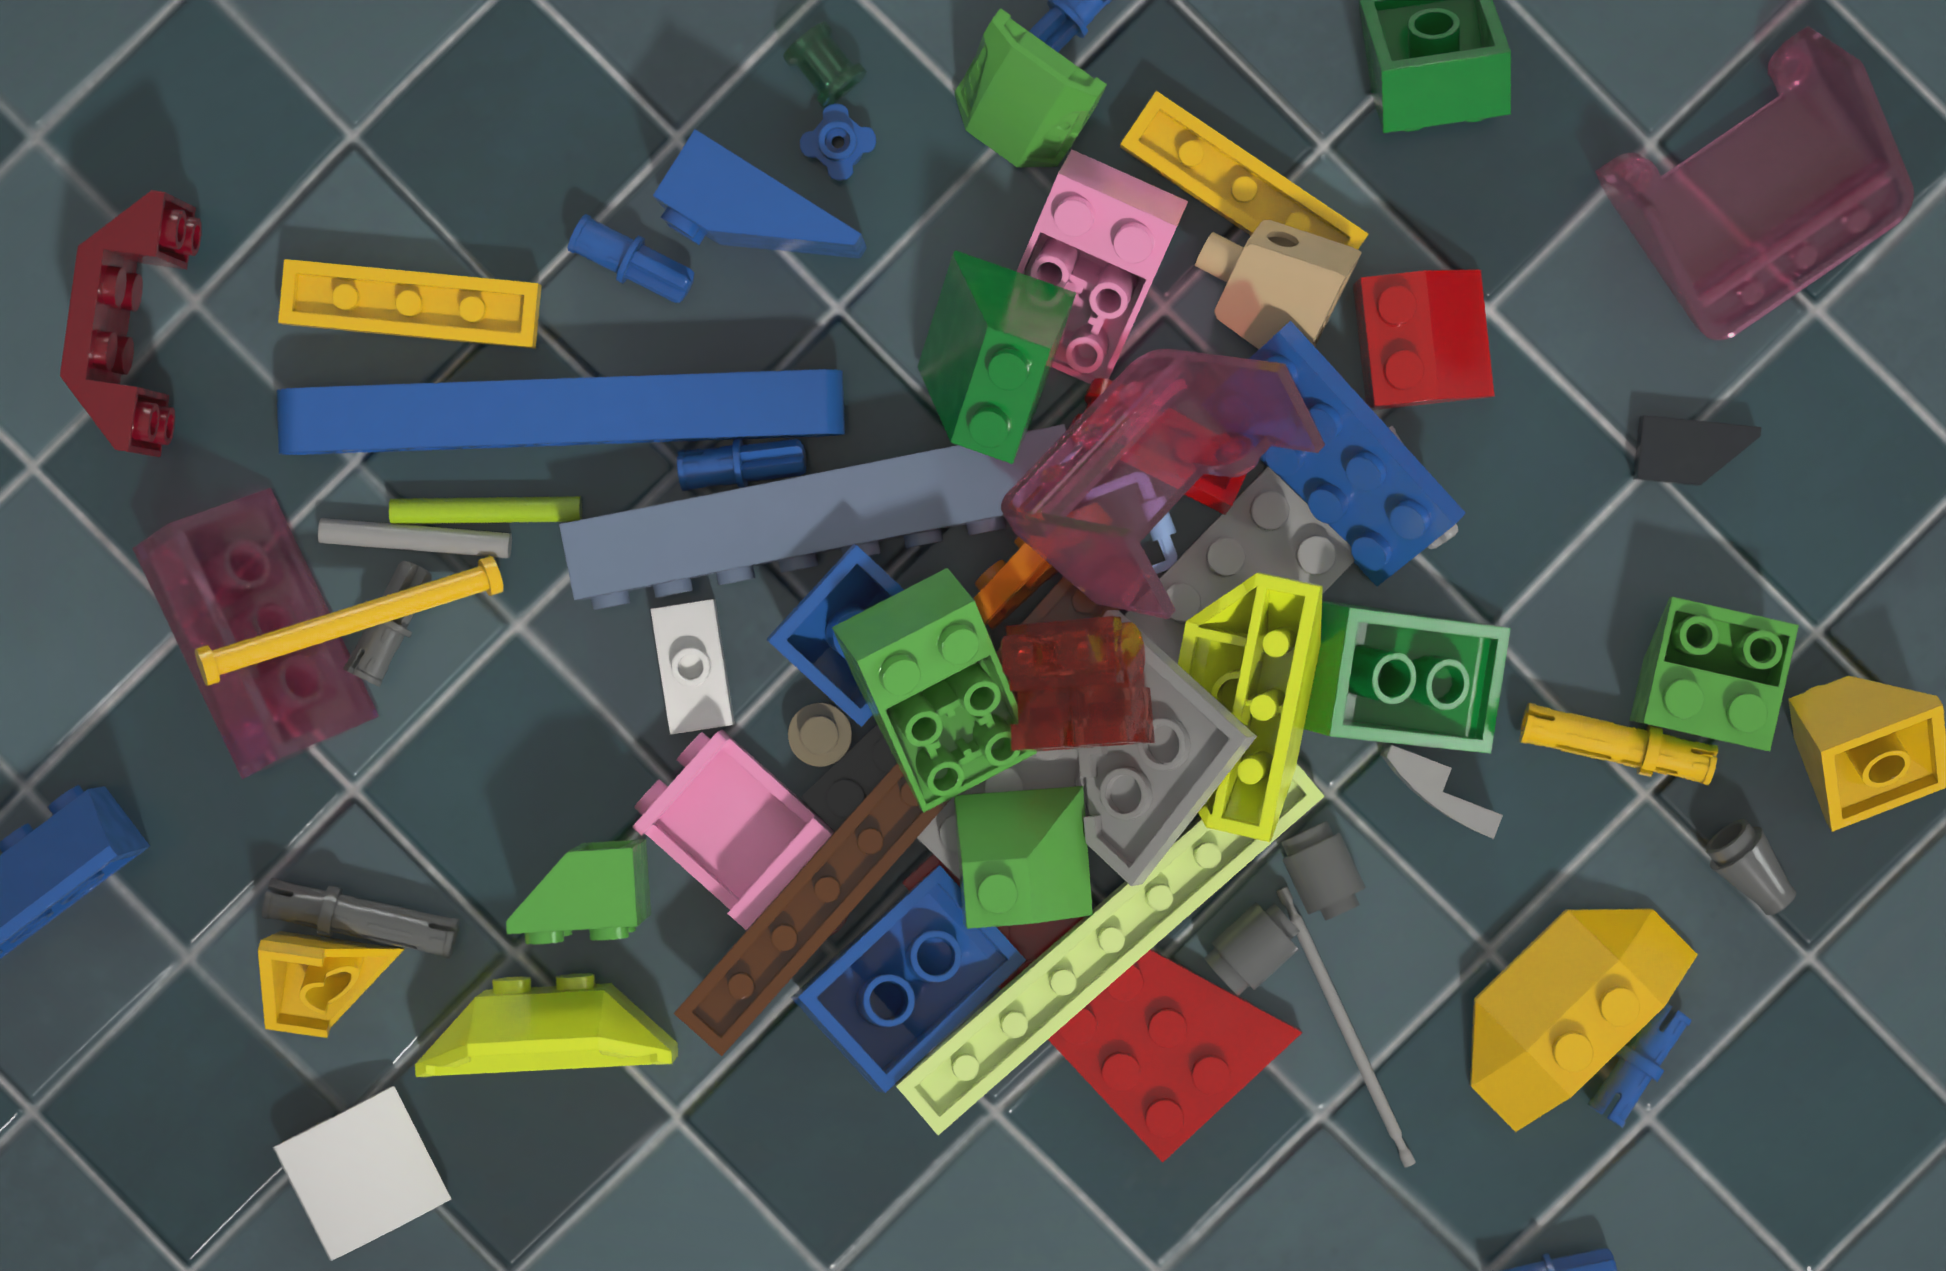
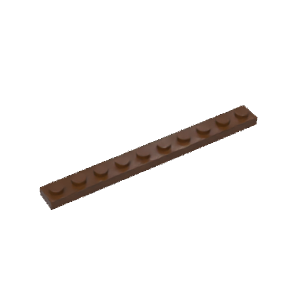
M1102 532L996 651L1023 718L1059 679H1047L1045 681L1039 666L1034 667L1023 664L1020 657H1023L1024 650L1028 647L1037 646L1049 649L1058 661V671H1060L1062 676L1071 666V658L1107 610L1120 611L1152 575L1105 532ZM896 763L673 1014L719 1055L723 1056L951 799L923 813L898 763Z

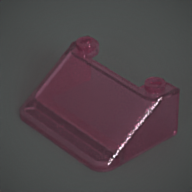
M1809 26L1785 41L1769 61L1768 73L1774 82L1779 96L1679 165L1660 176L1656 166L1645 156L1638 153H1625L1617 156L1595 171L1608 199L1690 320L1702 334L1712 340H1726L1746 329L1899 224L1908 214L1913 203L1914 188L1864 65L1860 60Z

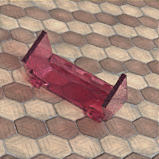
M1159 349L1146 353L1134 360L1008 491L1001 502V511L1011 529L1019 538L1094 603L1169 619L1176 609L1140 545V542L1203 474L1239 477L1254 469L1259 462V458L1270 446L1319 453L1325 446V443L1286 364L1174 349Z

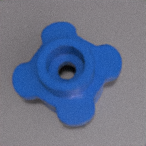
M842 104L828 105L823 111V120L814 131L805 132L800 139L802 153L808 158L816 157L827 167L829 176L837 181L850 178L853 174V166L859 162L863 153L872 152L876 146L874 131L870 127H860L849 118L848 109ZM837 136L842 137L844 145L841 148H835L832 145L833 138Z

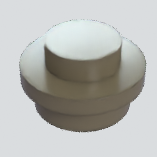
M813 703L803 707L792 718L788 729V740L793 753L804 763L818 767L828 766L839 761L848 751L852 740V729L848 718L840 709L827 703Z

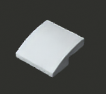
M394 1086L333 1117L325 1119L273 1147L330 1261L381 1237L451 1200Z

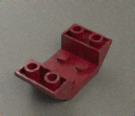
M151 190L78 245L60 370L62 380L115 450L161 457L162 445H169L173 437L175 410L173 407H168L170 395L120 384L121 375L129 373L134 356L132 337H127L130 311L136 312L138 310L143 292L142 276L136 273L137 263L187 270L189 255L195 256L197 254L202 235L201 220L195 217L196 207L162 191Z

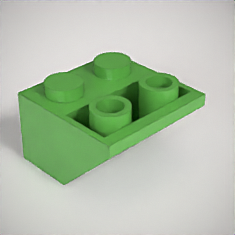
M1669 597L1643 659L1629 721L1770 752L1799 625L1681 598Z
M647 840L582 843L568 851L507 919V934L524 933L525 944L563 942L565 936L573 935L572 930L589 929L590 940L628 938L629 932L636 931V926L640 925L651 915Z

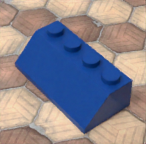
M80 785L73 787L47 807L53 816L35 830L27 823L0 841V851L2 852L0 855V959L150 847L105 786L88 789L85 792Z

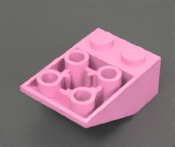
M1074 150L1070 151L1058 172L1016 272L1076 292L1052 367L1091 384L1095 378H1110L1188 201Z

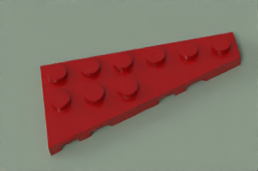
M932 854L902 884L908 890H911L938 865L946 871L959 887L960 879ZM1085 916L1034 924L996 926L1026 959L998 987L1000 989L1004 988ZM1150 949L1048 1040L1149 1149L1164 1162L1303 1032L1286 1021L1278 1019L1231 991L1223 989L1194 973L1192 970Z

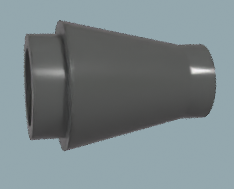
M1740 819L1722 828L1707 844L1706 853L1712 859L1710 862L1711 869L1755 902L1766 915L1780 912L1794 900L1797 892L1784 874L1761 827H1752L1747 820Z

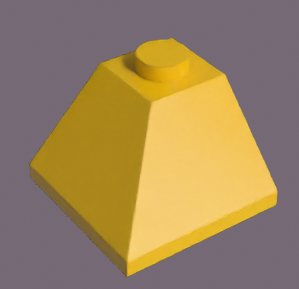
M1846 676L1825 685L1812 687L1806 692L1788 699L1794 740L1826 823L1832 832L1946 788V730L1943 704L1938 696Z

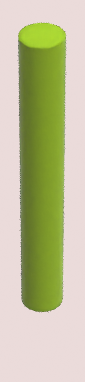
M581 496L390 499L389 520L391 524L573 522L582 520Z

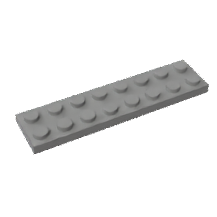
M1267 467L1236 498L1227 514H1221L1124 616L1178 664L1186 621L1254 574L1261 572L1322 585L1323 594L1355 560L1352 556L1351 546L1332 527L1316 519L1311 513L1308 504L1272 469ZM1070 671L1024 718L1037 753L958 795L1083 786L1085 817L1089 816L1086 777L1080 778L1076 725H1081L1078 686H1072ZM953 797L917 838L960 879Z

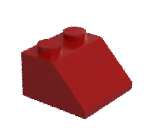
M1423 270L1361 277L1353 284L1365 400L1372 410L1495 396L1481 270Z

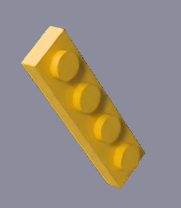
M1158 91L1154 93L1120 144L1121 149L1250 236L1263 220H1272L1357 250L1368 236L1367 232Z
M284 259L278 323L291 326L536 349L542 285L531 282Z

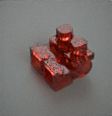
M1106 616L1006 626L1007 636H1004L1001 641L1002 669L1004 674L1009 676L1010 691L1018 692V724H1011L1012 751L1043 752L1155 743L1150 688L1144 685V641L1140 630L1133 622L1122 623L1121 617Z

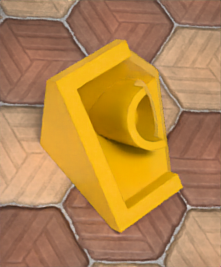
M279 931L261 939L258 947L265 1029L328 1038L330 1028L405 949Z

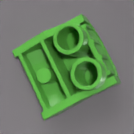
M1000 8L985 30L975 58L954 92L965 130L1016 167H1057L1069 152L1082 128L1093 113L1107 84L1097 77L1094 79L1010 18L1011 15Z

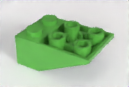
M948 568L832 627L852 675L923 813L1037 753L975 600Z

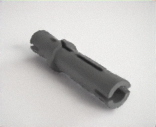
M271 878L268 884V889L271 892L266 891L262 918H272L317 928V935L329 938L335 932L440 955L447 959H450L453 954L454 947L452 945L456 943L460 923L458 918H447L343 895L342 888L331 885L325 891L280 881L277 878Z

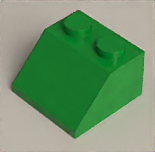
M1359 0L1371 92L1383 133L1409 132L1422 129L1423 127L1463 121L1478 122L1490 117L1511 115V50L1493 0Z

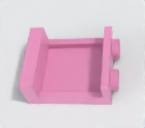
M723 729L718 731L711 739L701 732L676 759L685 768L673 782L667 786L659 779L634 806L642 816L632 828L641 836L646 834L729 908L730 911L727 914L747 930L832 836L834 831L819 815Z

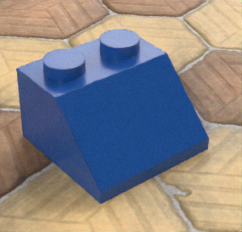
M853 544L766 640L862 727L873 714L852 675L832 627L894 596L904 589L856 544Z

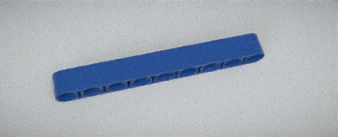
M832 369L305 387L276 390L279 454L282 455L845 435L843 371Z

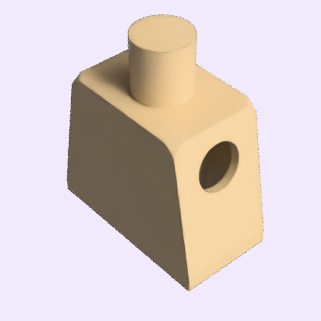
M1263 220L1244 247L1212 232L1205 242L1195 266L1227 282L1214 310V314L1220 322L1257 349H1260L1290 321L1316 347L1362 252L1353 247L1272 220Z

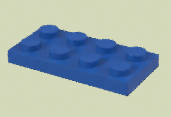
M1292 321L1288 322L1206 398L1263 463L1272 469L1308 504L1313 516L1332 527L1351 546L1352 556L1355 560L1354 563L1376 587L1452 528L1466 514Z

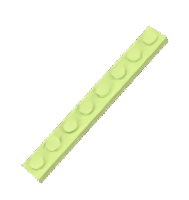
M1297 764L1270 842L1206 828L1199 816L1182 832L1143 884L1130 886L1126 881L1092 910L1093 915L1085 916L923 1057L895 1086L937 1135L942 1133L1324 797L1322 792Z

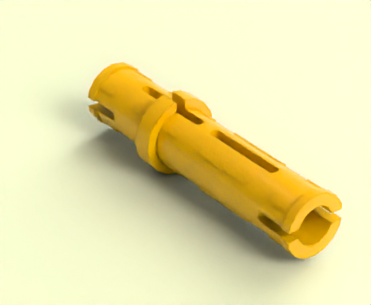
M1529 702L1526 706L1520 729L1523 730L1519 736V742L1546 746L1590 758L1620 763L1637 768V774L1649 777L1653 775V772L1709 785L1717 764V758L1713 757L1718 754L1717 745L1693 742L1665 735L1660 727L1648 725L1647 730L1631 728L1587 716L1552 710L1551 708Z

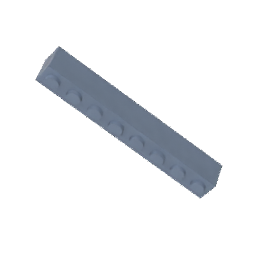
M1065 424L1027 431L1013 464L956 445L559 524L574 600L591 599L593 610L631 603L629 591L653 586L655 598L693 591L692 578L716 574L718 585H725L756 578L753 566L779 562L781 573L818 566L816 554L841 549L843 556L853 544H856L868 556L881 553L879 541L904 537L906 548L941 542L943 541L941 529L964 524L967 526L968 536L1006 529L1005 516L1029 512L1031 523L1040 517H1044L1046 521L1067 515V504L1079 502V495Z

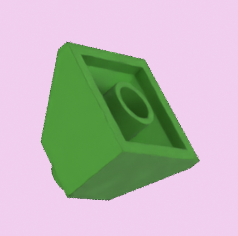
M1083 786L964 794L954 797L963 925L967 929L1034 924L1093 915L1088 845L1086 844L1084 829L1085 803Z

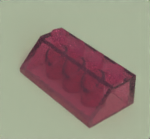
M271 488L169 523L132 548L242 779L292 759L379 717L362 679L343 670L350 654L342 637L220 675V682L206 686L201 676L195 657L196 648L209 645L211 650L218 649L330 613Z

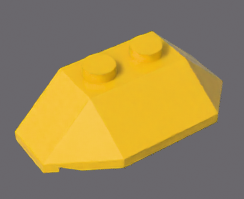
M1652 908L1565 909L1474 998L1472 1060L1469 1085L1517 1132L1571 1098L1667 1004L1698 954Z

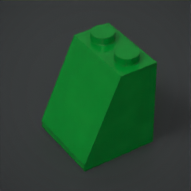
M954 251L917 366L951 443L1013 464L1039 406L1076 292L960 251Z

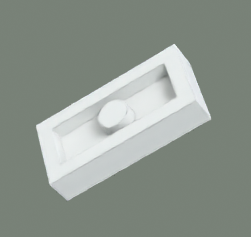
M716 599L650 609L670 735L734 725L735 721Z

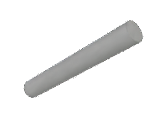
M321 518L318 527V541L325 544L492 556L497 558H510L512 549L511 533Z

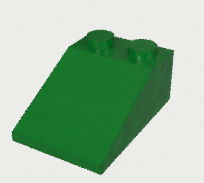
M1322 601L1321 645L1304 729L1330 737L1491 754L1511 628Z

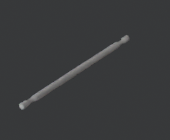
M1288 886L1276 891L1281 903L1286 907L1290 915V921L1300 931L1297 934V938L1384 1125L1390 1137L1397 1145L1399 1157L1404 1167H1409L1416 1163L1403 1141L1402 1131L1302 916L1295 909L1293 897Z

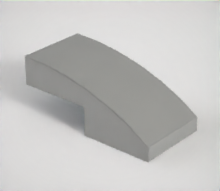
M1384 742L1380 755L1409 789L1445 816L1467 828L1494 839L1503 815L1443 792L1452 769L1451 767Z

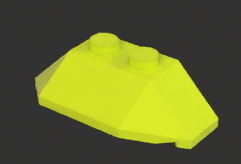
M1258 572L1188 619L1185 623L1178 665L1257 736L1198 812L1206 828L1267 842L1272 840L1296 769L1321 645L1322 585Z
M579 973L556 976V986L531 987V977H506L493 979V989L484 990L470 1002L415 1064L416 1077L672 1064L678 1057V1043L612 983L595 984L594 974Z

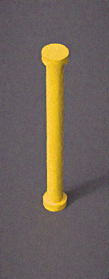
M492 556L478 560V567L218 649L211 650L209 645L196 648V661L206 686L220 682V675L483 591H486L489 596L503 592L502 577Z

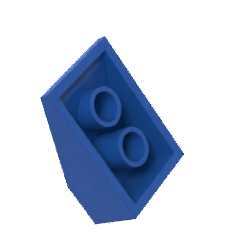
M696 129L692 132L653 194V197L665 209L660 218L667 222V226L697 245H700L704 237L707 236L719 245L861 258L867 248L861 233Z
M938 865L836 954L791 998L876 1091L886 1093L1024 963L1026 959L997 927L967 929L963 925L961 888Z

